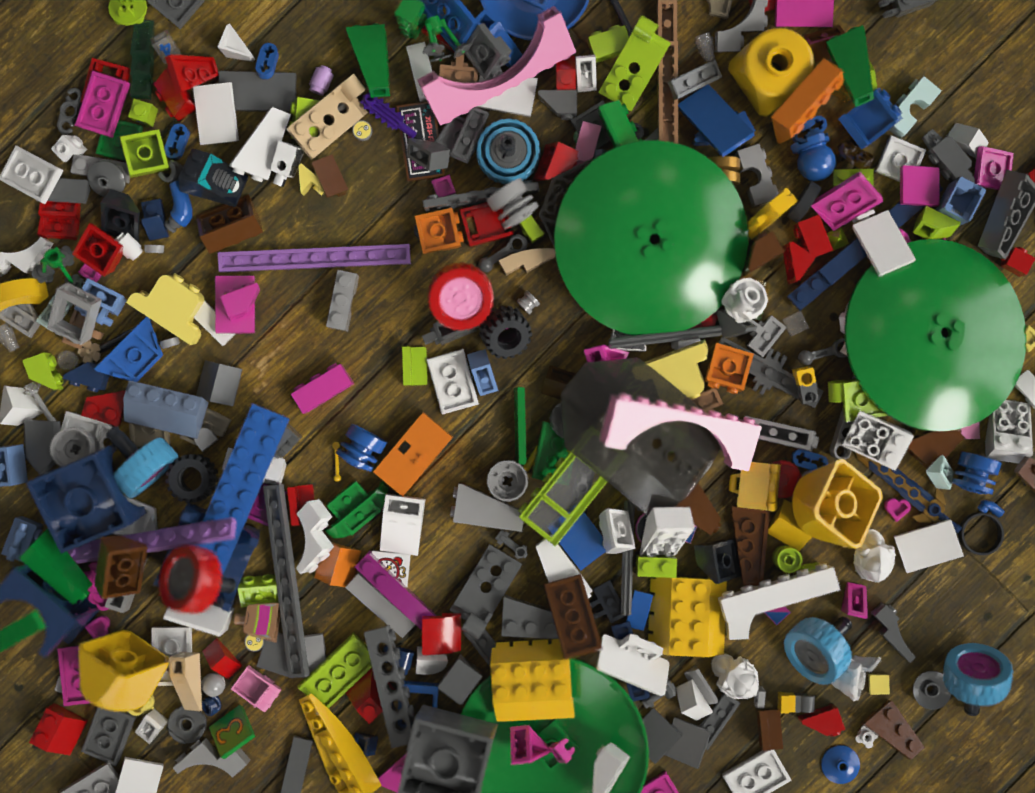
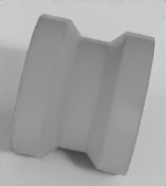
M528 291L524 293L522 298L516 301L528 314L532 312L534 307L540 305L537 299Z

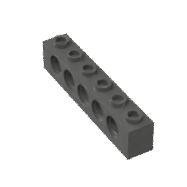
M390 625L367 630L364 632L391 746L395 748L410 743L415 713L413 706L409 705L408 701L410 692L408 686L404 684V668L400 667L399 664L401 656L399 649L395 647L394 640H396L395 631L391 629ZM380 642L387 644V652L380 650ZM388 661L392 664V671H387L384 668V662ZM389 681L396 682V690L390 689ZM394 700H399L401 702V709H397L394 707ZM399 719L406 722V728H401L398 725Z

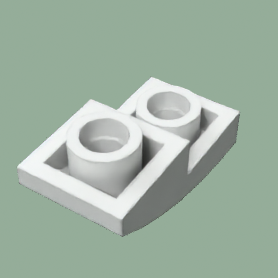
M1027 370L1019 376L1015 387L1035 409V376Z

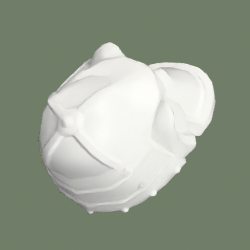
M743 278L736 280L733 285H730L721 302L729 316L734 318L737 323L751 321L762 314L766 308L768 298L764 287L758 281L752 278Z
M868 530L862 546L856 548L853 562L855 572L858 573L861 579L877 583L885 580L891 573L896 556L894 547L886 545L883 536L878 531Z
M728 654L713 657L711 663L712 671L715 676L719 677L716 685L721 692L725 693L727 697L729 696L734 699H748L757 695L759 686L758 671H756L754 665L748 659L740 656L734 660Z
M851 655L850 666L831 684L853 701H858L865 685L866 673L864 671L872 672L882 658L856 655L853 657Z

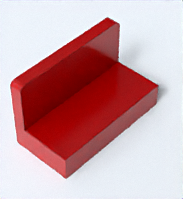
M312 484L287 488L291 526L302 524L297 513L308 501L315 500Z

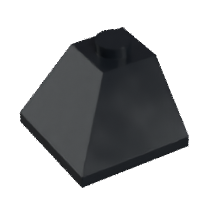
M110 189L101 201V230L106 234L116 237L121 233L124 235L129 233L139 242L140 211L128 194Z
M735 538L694 546L697 566L715 584L741 576Z

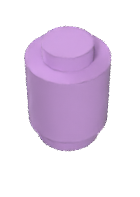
M323 65L320 68L316 67L309 83V90L323 96L328 91L333 79L332 70Z

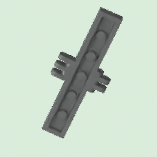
M723 337L718 342L719 344L750 352L726 338L723 339ZM772 348L768 350L764 359L754 354L749 374L754 376L752 381L755 382L752 390L756 392L760 385L762 387L759 394L763 395L766 389L770 390L773 386L799 400L795 377H793V374L782 369L787 356L783 355L781 360L778 361L781 353L777 351L774 357H771L774 351ZM817 388L819 401L824 391ZM818 401L808 403L807 405H809L812 408H815Z

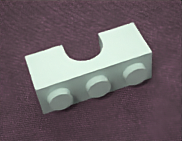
M925 76L919 81L915 79L908 87L910 89L907 95L903 94L896 102L902 111L901 116L903 119L889 129V131L899 139L905 136L917 122L910 114V105L916 104L924 110L931 105L942 91Z

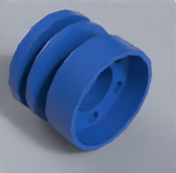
M351 424L346 436L352 442L351 444L341 442V445L347 451L338 448L336 454L342 457L348 464L371 472L374 467L367 461L376 463L378 460L371 455L372 452L381 454L387 442L373 433Z
M961 452L957 464L964 467L965 472L955 471L954 474L963 478L962 480L953 478L952 483L969 492L993 495L994 490L985 486L986 484L996 485V482L989 479L988 476L999 475L1002 463L976 454Z

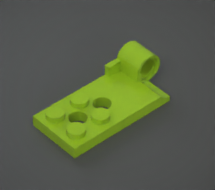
M644 16L640 17L598 92L612 101L620 100L621 104L625 103L629 111L633 110L671 42L655 34L659 26L658 24ZM633 62L638 63L640 66V71L637 73H632L629 70V65ZM626 79L630 82L628 90L620 88L619 83L621 80Z
M856 379L828 382L829 402H843L845 422L855 421L859 411L875 417L888 416L867 397Z

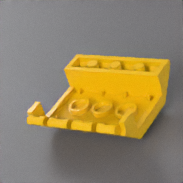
M709 577L651 578L650 592H654L655 595H653L649 610L654 612V614H649L648 630L653 631V634H648V641L662 647L664 655L692 657L724 655L725 620L718 597H721L722 593L727 592V581L715 584Z
M552 639V644H548V640H532V646H529V641H514L513 647H510V642H496V648H492L491 679L493 706L497 722L575 717L571 691L570 661L564 660L559 639Z

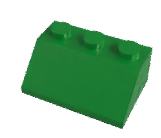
M620 100L598 107L599 117L614 148L642 141L641 138L637 139L634 133L637 132L634 122H629L627 114L629 112L625 103L621 104Z

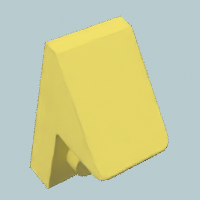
M301 163L299 165L301 194L304 196L315 185L313 189L322 196L324 191L317 176Z

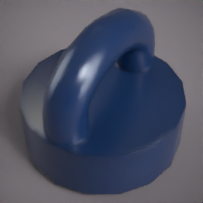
M208 696L202 699V710L207 716L211 717L220 711L222 704L218 696Z

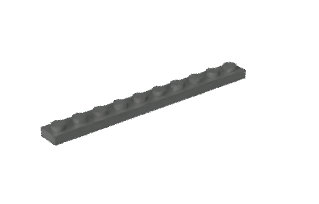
M284 485L263 486L289 678L309 676Z

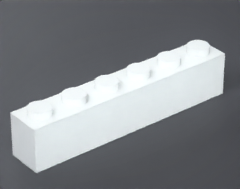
M827 563L815 566L816 569L814 570L802 569L793 576L786 574L779 576L776 581H761L759 586L752 587V585L741 587V591L735 593L733 590L724 592L721 597H718L724 620L727 623L838 591L840 587L834 567L827 565Z

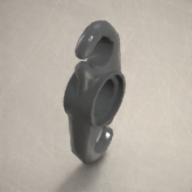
M70 88L67 91L68 94L77 93V99L72 100L70 96H66L65 103L60 107L57 127L59 132L65 135L73 132V129L64 130L62 125L68 122L71 127L74 126V121L77 119L82 104V92L78 88ZM69 106H73L75 109L72 116H67L65 113L66 108Z

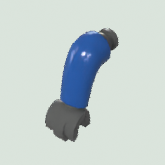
M170 160L168 165L172 169L171 175L169 176L164 172H160L158 175L163 181L170 183L169 186L174 205L170 211L169 221L166 220L164 225L168 230L175 233L177 231L176 228L186 227L190 223L193 209L189 195L180 192L178 177L183 166L177 161Z

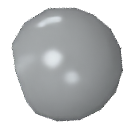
M214 672L207 674L201 681V689L210 697L220 695L225 689L224 677Z

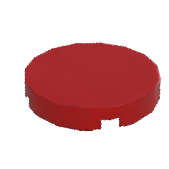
M785 460L772 462L771 464L781 465L778 498L792 496L798 481L802 478L798 467Z

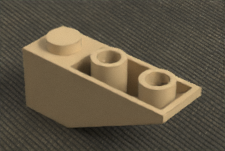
M182 652L170 656V678L184 710L202 711L200 653Z

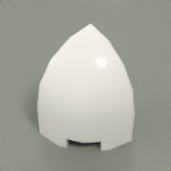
M417 646L416 674H435L446 667L448 660L445 654L422 655V647Z

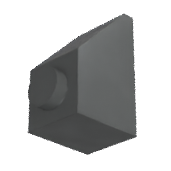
M538 90V99L556 117H561L562 120H572L573 117H576L577 90Z
M409 138L407 157L428 171L448 168L450 149L438 142Z

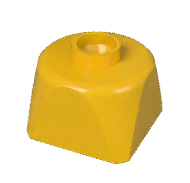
M773 28L764 31L750 41L729 62L728 71L758 115L767 117L779 109L814 70V57L810 46L801 35L789 29ZM771 62L778 64L782 71L775 70L771 66Z
M841 459L812 470L802 476L793 493L792 508L798 526L807 535L818 540L856 549L862 546L882 500V492L880 488L848 462Z
M120 630L80 643V692L90 703L106 710L131 711L144 706L151 698L169 664V657L133 632L127 630Z

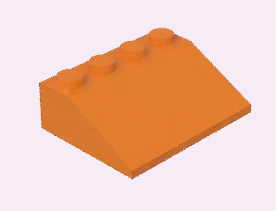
M823 59L774 113L772 122L777 143L781 144L791 139L795 134L800 133L805 122L808 119H812L817 113V109L829 100L831 93L841 87L844 81L841 69Z

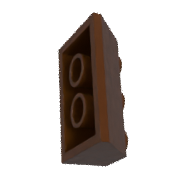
M249 194L240 197L236 207L223 204L196 215L199 236L209 254L221 251L223 248L238 244L243 240L263 233L260 219Z
M764 231L748 242L750 246L747 249V257L740 277L742 278L785 252L773 231L768 234Z
M121 535L100 539L94 585L102 599L141 592L148 547L146 544Z

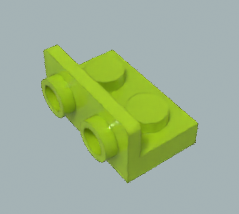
M266 574L263 576H245L241 578L238 586L241 607L253 604L279 603L275 575Z

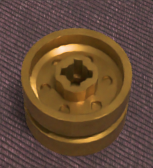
M730 156L708 158L726 174L733 186L740 184V173L736 172L740 170V158Z

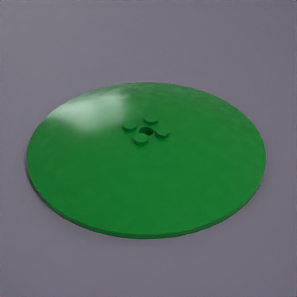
M658 140L632 142L616 147L596 158L580 172L568 188L560 205L555 224L554 245L556 261L561 277L575 301L590 316L607 327L630 335L684 331L696 326L721 307L722 298L730 288V285L739 280L747 257V218L739 194L732 182L706 156L689 147L673 142ZM652 234H657L660 238L657 245H652L649 242V237Z
M941 239L909 242L907 245L915 257L914 262L882 276H878L871 264L861 276L852 292L844 326L845 346L849 364L856 380L867 397L881 411L896 421L927 431H950L968 427L983 420L999 408L1019 379L1026 354L1025 343L1027 342L1023 311L1010 282L995 264L979 252L963 244ZM942 328L948 331L947 338L941 335Z
M572 658L569 661L574 718L497 722L493 706L491 675L488 676L472 693L461 714L498 724L481 793H593L594 763L598 758L596 754L602 746H607L611 742L630 756L609 793H641L647 776L649 746L645 725L634 701L620 684L608 674L598 671L593 665ZM530 725L546 744L568 739L569 741L565 744V749L575 748L571 755L572 759L567 763H559L551 752L532 763L512 765L510 727Z

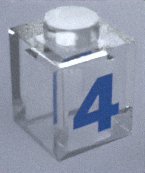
M168 30L150 39L152 46L164 64H167L165 57L168 55H181L179 47Z

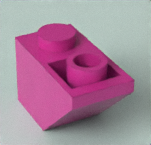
M246 283L242 285L241 289L236 291L235 289H230L220 296L230 321L250 313L260 292L258 283Z

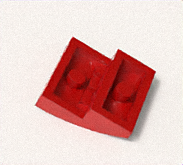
M47 201L44 204L40 202L38 210L40 221L37 235L43 238L78 240L80 203Z
M442 613V616H422V655H440L461 651V613Z

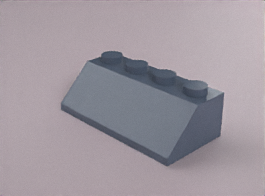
M129 380L123 398L124 421L198 439L209 402L202 397Z

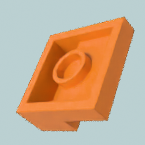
M453 208L415 216L423 254L461 247V242H464L462 231L457 230L456 224L460 223L458 212L454 213Z
M716 343L704 382H707L711 388L719 389L720 386L727 388L726 392L732 394L744 391L754 353Z

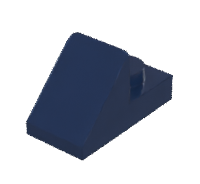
M156 199L142 202L144 219H141L149 240L168 238V229L164 225L166 218L162 200Z

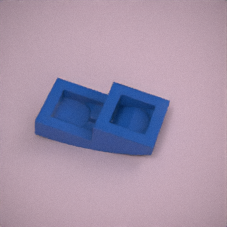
M638 590L633 591L631 615L626 618V622L630 621L631 628L644 631L653 594Z

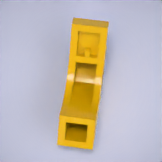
M27 278L1 283L0 312L14 305L42 303L49 297L46 282L39 283L38 279Z

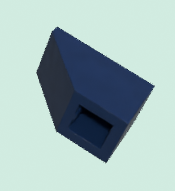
M87 362L64 374L63 379L69 380L68 384L80 387V384L87 386V390L98 392V390H106L110 375L95 371L94 368L98 365L97 363Z

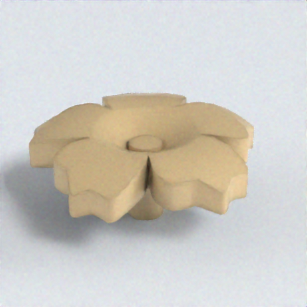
M91 340L83 344L84 348L78 349L80 357H84L83 362H93V360L98 362L101 353H99L101 350L100 344L92 343Z

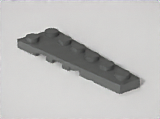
M533 180L523 182L527 190L521 196L539 193L538 182H533ZM490 187L483 191H469L465 194H453L440 198L438 195L427 196V200H423L426 213L448 208L454 209L486 203L489 197L502 188Z

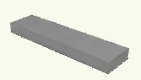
M358 572L346 585L345 588L382 621L390 625L391 629H394L400 637L403 638L414 627L415 624L361 573Z

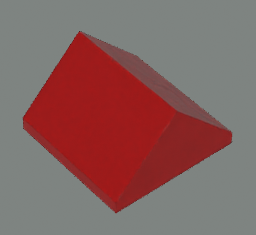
M789 242L782 248L785 251L783 252L787 281L788 284H793L802 278L816 257L796 243Z

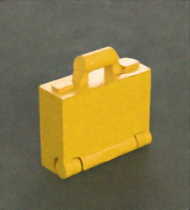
M785 188L747 222L748 236L751 240L798 201L792 193L790 194L789 189Z
M751 462L749 471L741 470L739 474L730 475L729 491L738 494L737 507L776 511L781 465ZM739 477V478H740L739 490H736V489H737V478Z

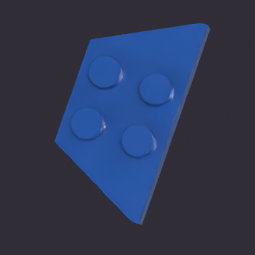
M146 316L94 370L124 380L138 382L163 356L150 318Z

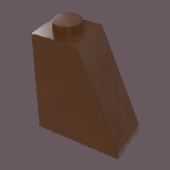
M961 429L927 431L913 437L906 451L923 467L928 469L940 455H944L946 458L965 437L961 434Z
M690 477L671 507H690L694 525L710 535L713 532L716 533L721 526V523H719L721 518L697 480Z

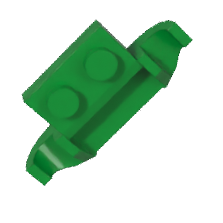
M355 479L326 503V506L337 519L336 523L329 528H325L324 531L331 538L352 536L381 512L385 504L386 494L389 491L387 485L382 481L373 492L367 493Z

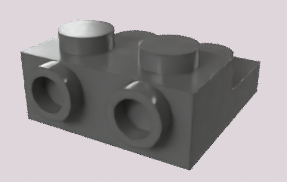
M484 23L477 26L465 44L472 43V46L465 52V55L484 79L497 77L502 72L500 67L507 64L511 59L509 57L512 52L501 36L495 38Z

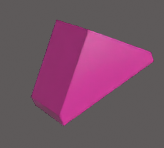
M847 582L841 607L842 612L847 615L867 619L866 586Z

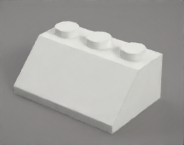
M213 602L207 610L199 614H186L167 609L163 619L221 636L228 630L235 608L231 607L230 611L227 612L222 610L218 603Z

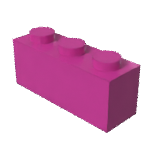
M335 363L327 368L328 372L323 375L318 373L311 377L310 383L306 385L302 383L294 388L295 392L291 395L302 414L310 412L354 385L342 364L337 365Z

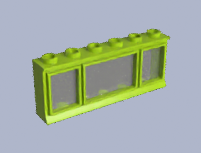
M593 426L585 427L579 434L580 440L577 443L573 442L567 449L568 455L565 458L561 457L554 465L557 467L553 473L549 472L542 480L544 485L540 489L537 487L530 495L532 497L531 501L528 504L525 502L518 510L520 513L518 517L555 547L628 457V454L620 448L603 444L600 441L601 433Z

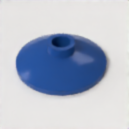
M836 745L824 753L821 767L824 775L830 781L837 784H845L857 776L860 769V761L853 749L844 745ZM844 763L845 768L839 769L840 764Z

